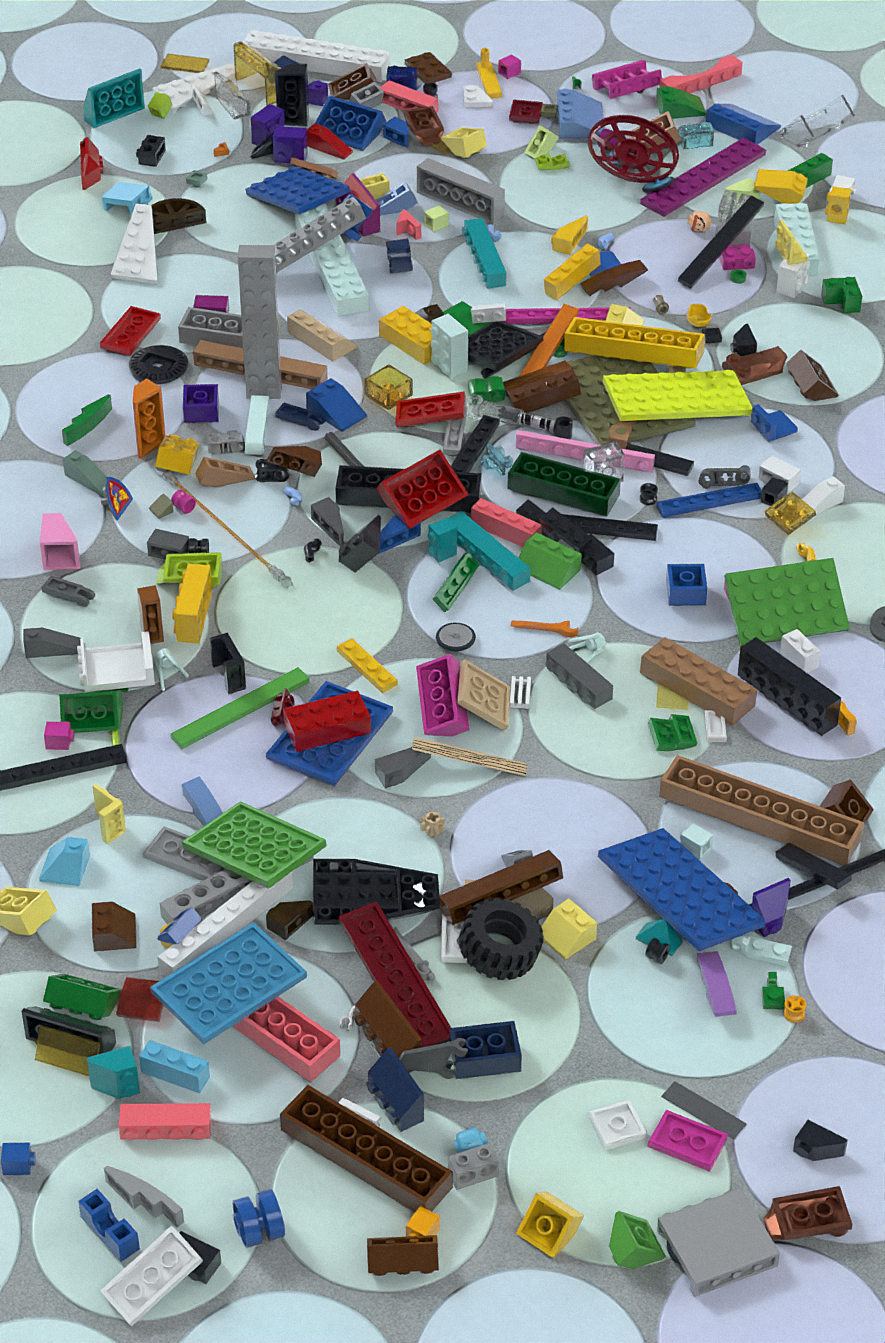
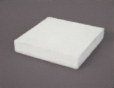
M630 1099L588 1111V1117L605 1151L647 1138V1133Z

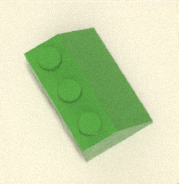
M537 532L525 542L518 557L531 568L530 576L559 590L581 570V553Z

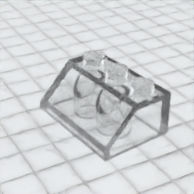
M217 71L214 72L216 99L234 120L250 116V109H252L250 100H247L244 93H241L238 86Z

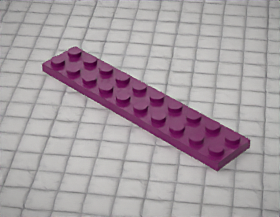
M742 138L678 176L671 185L653 191L643 197L640 204L665 217L765 156L766 149Z

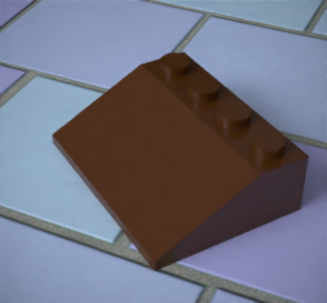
M566 360L503 382L509 402L514 412L518 413L521 411L529 413L581 395L578 378Z

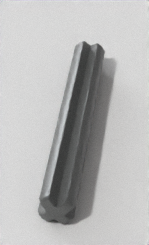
M333 432L325 434V440L349 466H364Z

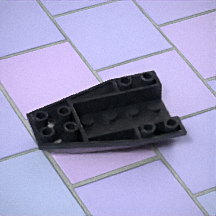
M313 859L314 925H341L339 923V916L374 902L379 904L387 920L417 916L440 909L438 874L359 859Z

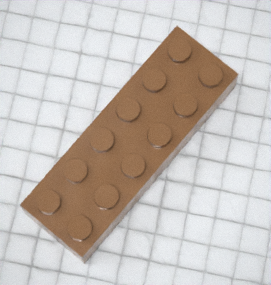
M666 637L641 657V674L700 708L714 711L715 716L719 718L721 716L724 717L725 722L732 726L755 707L758 689Z

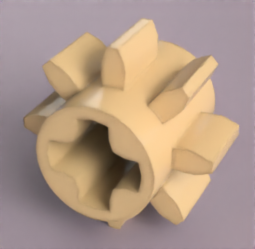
M428 812L425 817H421L420 830L425 831L426 836L435 837L440 832H444L445 818H440L437 812Z

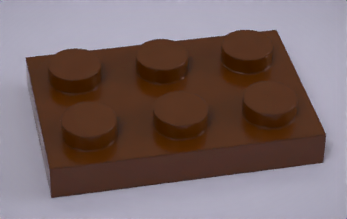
M425 52L421 55L405 59V65L424 84L452 78V72L431 52Z

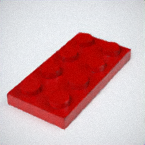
M130 306L102 339L100 348L131 356L160 321L161 314Z
M465 391L397 401L396 427H408L411 425H423L465 418Z

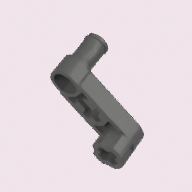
M743 465L740 468H707L700 473L698 482L705 489L711 486L746 485L750 481L751 469L747 465ZM724 473L729 477L727 481L721 478ZM733 473H736L735 481H733ZM705 476H708L710 481H706Z

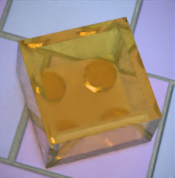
M388 364L364 379V393L366 397L385 409L390 410L397 405V401L406 400L413 396V379Z

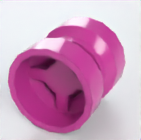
M183 490L176 491L171 498L173 506L186 514L190 513L196 506L195 498Z

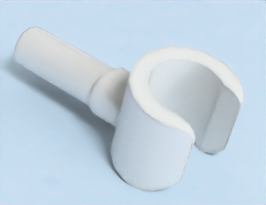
M352 1006L347 1016L345 1015L340 1018L341 1029L346 1023H348V1031L353 1029L352 1019L355 1014V1006Z

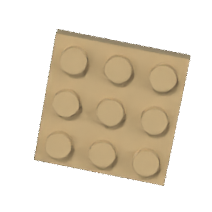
M466 659L460 663L458 704L488 721L493 726L503 731L509 727L511 686Z

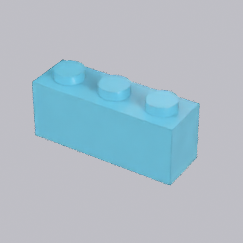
M151 1040L148 1041L139 1055L141 1073L197 1093H201L210 1078L209 1062L207 1060Z

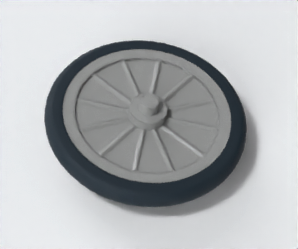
M457 622L443 625L436 633L437 643L449 651L466 650L474 644L476 639L475 632L470 626Z

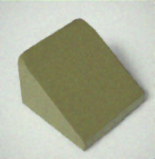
M163 493L149 507V510L160 519L174 512L173 502Z

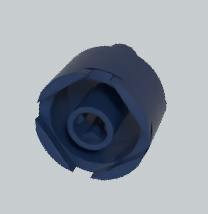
M408 238L387 241V258L389 260L390 273L413 270Z

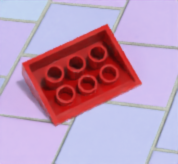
M441 449L382 481L376 488L386 505L409 529L469 495Z

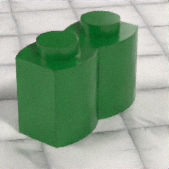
M493 376L486 379L476 378L468 381L471 404L497 403L505 400V388L502 377Z

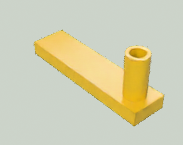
M482 48L480 62L476 63V69L485 93L491 99L502 98L500 85L491 61H489V49Z

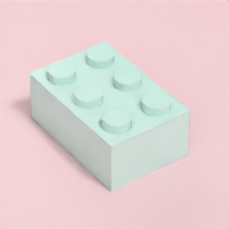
M450 314L432 320V363L438 366L450 378L467 372L468 330Z

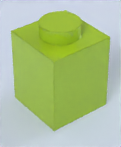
M156 92L147 106L151 115L164 119L173 104L167 94Z

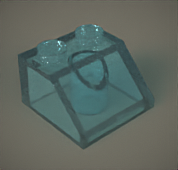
M710 122L681 125L677 129L681 137L680 143L683 149L713 146L714 129Z

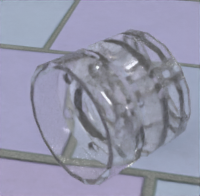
M726 190L719 204L718 222L723 224L726 221L727 223L750 195L741 194L738 199L737 192L732 193L730 190Z

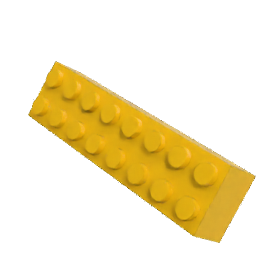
M574 317L565 331V351L600 355L606 358L614 357L621 360L629 359L636 360L637 362L644 361L652 362L653 364L682 366L692 369L697 367L705 352V334Z

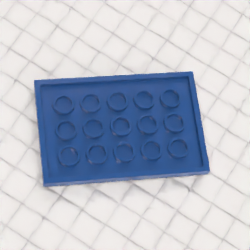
M293 166L285 172H278L273 177L263 179L262 182L253 183L245 190L246 195L294 213L302 214L349 193L350 187L342 182H337Z
M325 681L309 702L353 691ZM360 694L371 716V733L296 752L285 730L267 751L266 759L335 786L391 716L393 706Z

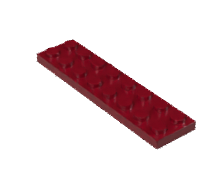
M374 902L339 916V923L372 980L379 982L422 1039V1047L449 1042L450 1024L379 904Z

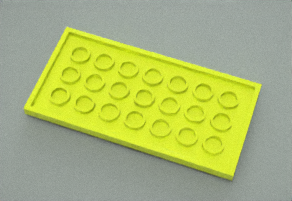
M733 370L604 375L602 380L620 421L746 416L752 414V405Z

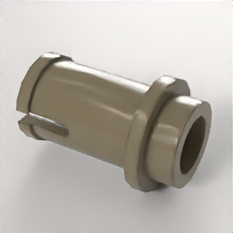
M656 295V298H653L656 311L661 314L667 313L669 309L668 303L664 301L662 295Z

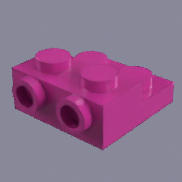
M729 245L719 257L723 270L755 269L756 257L750 245Z

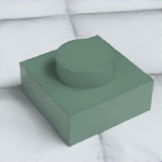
M193 170L187 176L186 183L201 187L208 179L207 174Z

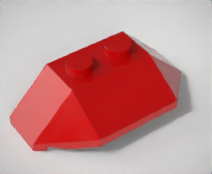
M85 137L80 142L82 190H86L99 182L101 174H104L103 157L99 156V149L88 137Z

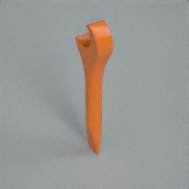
M511 620V626L553 631L569 638L577 636L579 630L578 627L575 629L569 628V620L560 623Z

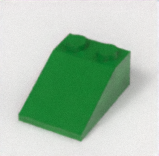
M663 86L657 88L656 105L660 115L668 111L672 119L706 116V111L700 97L674 87Z

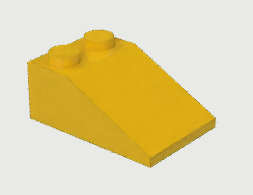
M759 169L753 188L781 203L797 204L804 196L808 178L794 171Z

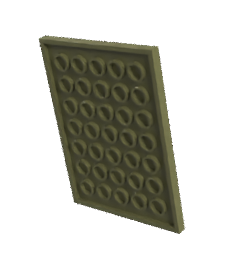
M600 355L568 361L567 363L573 368L578 378L581 395L565 400L596 444L614 447L616 440L609 439V430L612 425L617 424L620 420L602 382L603 376L611 374H654L659 372L651 362H637L636 360L629 359L621 360L614 357L606 358ZM694 418L637 420L636 424L632 425V432L627 443L695 427L696 421ZM617 428L616 433L625 434L626 429Z

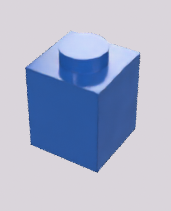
M30 1142L3 1143L0 1161L3 1175H30L31 1165H35L36 1155L35 1152L31 1151Z

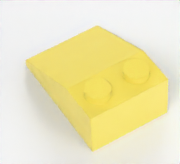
M5 887L0 891V926L15 934L27 936L34 934L57 911L47 890Z

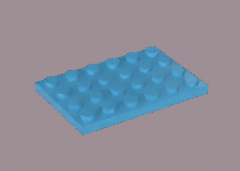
M253 922L150 987V990L204 1045L306 979L307 971Z

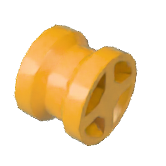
M797 995L786 998L783 1016L787 1021L798 1023L804 1019L806 1010L805 999Z

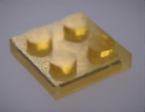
M792 491L765 510V516L789 535L816 516V511Z

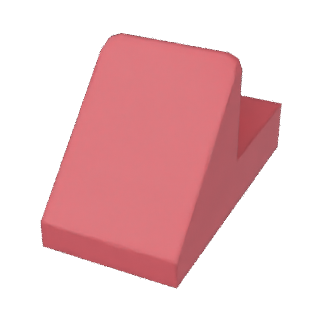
M405 209L402 210L396 223L397 235L408 232L415 240L420 239L421 224Z

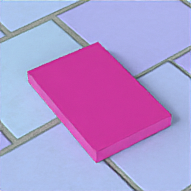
M665 1110L648 1141V1147L711 1172L728 1139V1134Z

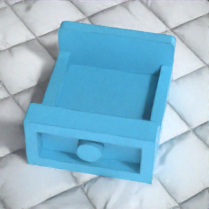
M119 181L101 197L105 210L108 211L115 204L125 205L129 207L130 214L133 213L136 204L147 205L153 199L149 185Z

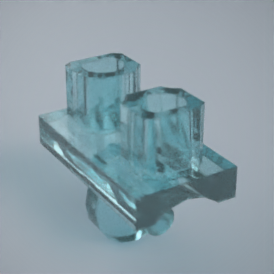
M491 443L487 444L488 452L487 455L482 457V467L484 469H495L500 476L506 475V469L513 465L512 457L510 455L505 456L504 448L501 445L493 447Z

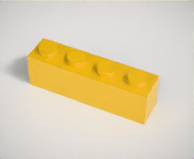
M588 243L544 278L545 294L556 300L561 298L601 265L600 250Z

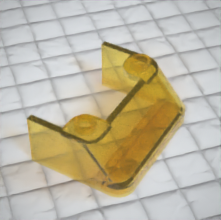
M241 41L234 43L235 80L238 81L259 73L265 78L266 105L276 103L275 71L281 69V67L258 49Z

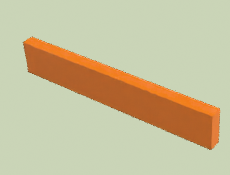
M563 304L545 333L544 340L537 346L520 376L547 366L563 340L565 331L571 321L579 314V308Z

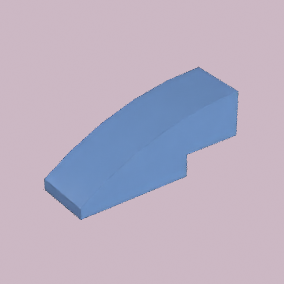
M200 776L182 784L183 796L193 807V814L203 826L223 813Z

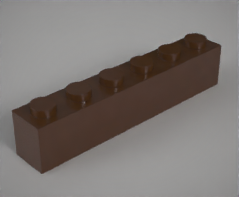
M547 850L439 896L441 912L452 925L464 921L472 907L481 903V901L488 899L491 901L493 898L511 901L563 879L561 861L550 850Z

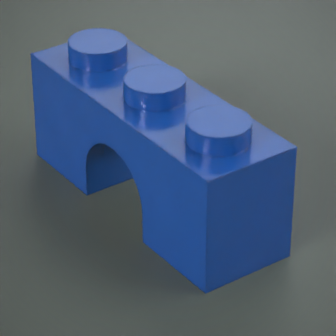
M98 1189L78 1201L81 1218L120 1262L140 1250L138 1233L125 1219L117 1220L111 1209V1203Z

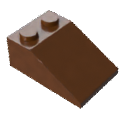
M366 63L330 82L328 86L331 96L347 100L350 99L351 93L373 82L377 83L371 68Z

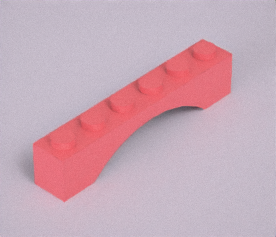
M734 55L720 58L713 68L705 72L685 76L671 75L660 79L659 88L668 86L692 93L741 76L743 62Z

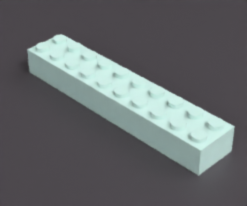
M326 205L317 206L302 214L295 213V226L297 230L327 213ZM340 235L309 253L337 317L369 311V294Z

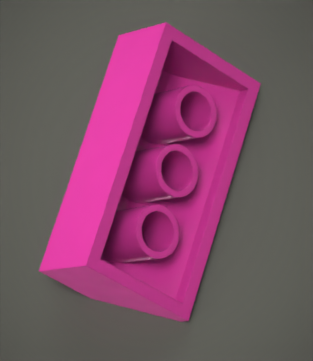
M451 654L416 666L425 735L455 736L469 731L467 709L458 704L461 662Z

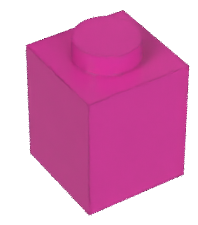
M512 54L498 60V73L507 79L520 74L521 60Z
M46 721L44 732L46 749L69 750L70 743L74 742V730H71L70 722Z

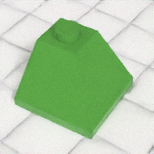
M621 1211L615 1213L609 1248L613 1254L612 1258L617 1265L635 1269L666 1257L646 1219Z

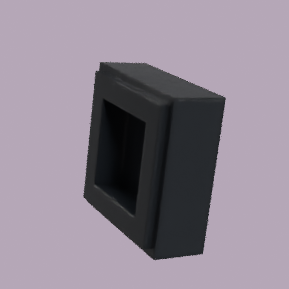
M705 328L702 330V334H705V344L722 342L719 328Z

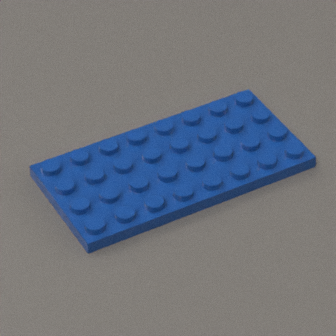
M664 828L598 851V858L698 951L765 927V919Z

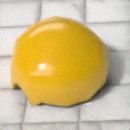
M702 304L689 305L687 311L688 322L697 328L708 326L711 322L712 313L708 314L707 307Z

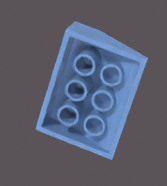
M557 90L559 138H588L593 126L603 119L602 102L575 90ZM603 127L600 130H598L596 132V135L599 136L601 131L605 128Z

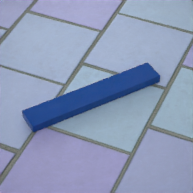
M751 483L658 501L656 507L662 518L761 499L762 490L758 483Z

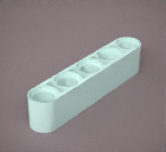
M251 396L245 439V455H263L269 414V396Z

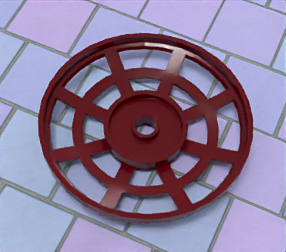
M613 115L606 117L593 126L588 137V148L593 159L605 171L620 179L637 183L656 182L655 180H663L672 174L678 164L679 150L670 134L656 123L638 116ZM617 123L636 124L640 126L638 132L620 131ZM611 124L614 132L605 136L604 139L596 135L598 130ZM646 128L658 134L665 142L657 145L652 139L644 135ZM623 136H633L636 138L624 139ZM614 137L618 140L615 146L608 143ZM593 139L601 144L600 152L602 156L596 155L592 147ZM641 140H644L645 142L650 144L652 148L648 149V147L645 144H643ZM605 147L613 151V156H606ZM667 147L671 149L673 163H663V153L661 150ZM652 153H657L658 162L649 160ZM617 161L623 166L622 169L616 167L611 162ZM647 164L656 166L653 170L647 172L643 168ZM661 167L670 168V170L664 173L663 175L657 177L651 176L652 174L656 173ZM629 168L637 169L640 173H631L627 171Z

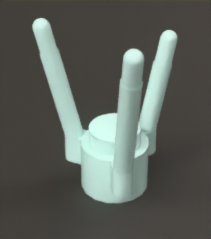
M597 632L592 635L571 638L568 640L569 643L586 641L572 645L569 648L574 650L587 646L590 651L593 650L594 652L584 660L588 663L596 655L603 652L606 641L601 633Z
M163 648L157 652L156 658L158 661L155 665L158 669L161 691H165L162 667L170 668L172 665H175L185 677H189V674L168 649Z

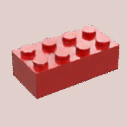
M358 690L283 709L284 726L296 752L371 733V716Z

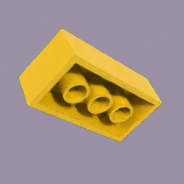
M405 306L379 319V336L423 365L431 362L432 324Z
M188 564L186 571H183L182 574L183 584L180 583L179 596H176V609L172 611V620H175L173 633L177 636V642L200 643L212 596L210 565Z

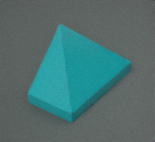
M664 919L646 923L635 938L647 945L653 938L659 939L662 944H669L671 948L668 955L671 957L683 943V940L674 928Z

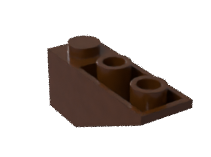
M307 446L273 447L266 459V462L312 477L316 476L322 466L321 451Z

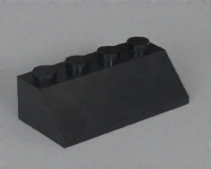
M292 63L275 71L276 106L284 109L285 126L307 127L309 121L307 64Z
M37 1006L23 1008L21 1011L25 1036L28 1040L87 1058L112 1051L116 1045L115 1030L108 1026L97 1025L88 1020L77 1019L68 1014H60Z

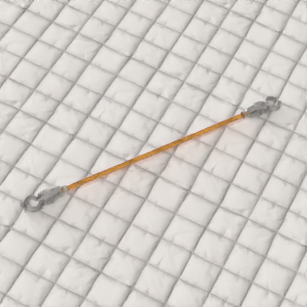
M155 467L157 474L162 475L164 480L178 486L188 495L195 498L180 484L171 470L165 469L166 471L163 472L158 471V468ZM195 498L196 503L267 566L274 579L281 581L283 587H288V583L282 582L283 579L289 580L290 585L293 586L291 577L285 576L284 571L264 560Z

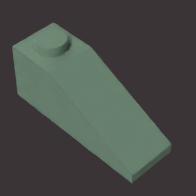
M74 450L63 458L65 476L97 494L105 496L102 489L105 487V477L107 476L87 456Z

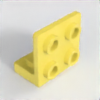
M779 220V225L776 229V249L779 250L782 258L785 259L788 265L807 262L808 256L784 221Z
M95 784L92 786L95 810L99 815L102 840L109 844L126 832L124 806L120 799L113 797L105 788Z

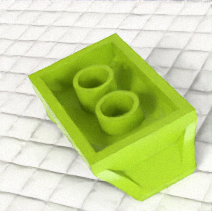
M221 552L167 554L165 563L158 570L156 584L183 583L182 574L183 571H186L187 565L200 564L210 565L212 588H215L221 583L222 554Z

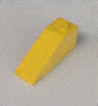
M585 215L559 228L551 237L552 250L570 255L588 230V216Z

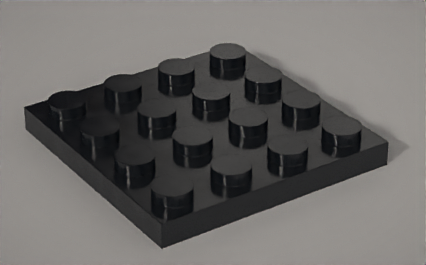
M503 321L491 322L468 336V361L493 371H498L517 358L524 356L532 349L537 348L544 338L541 335Z

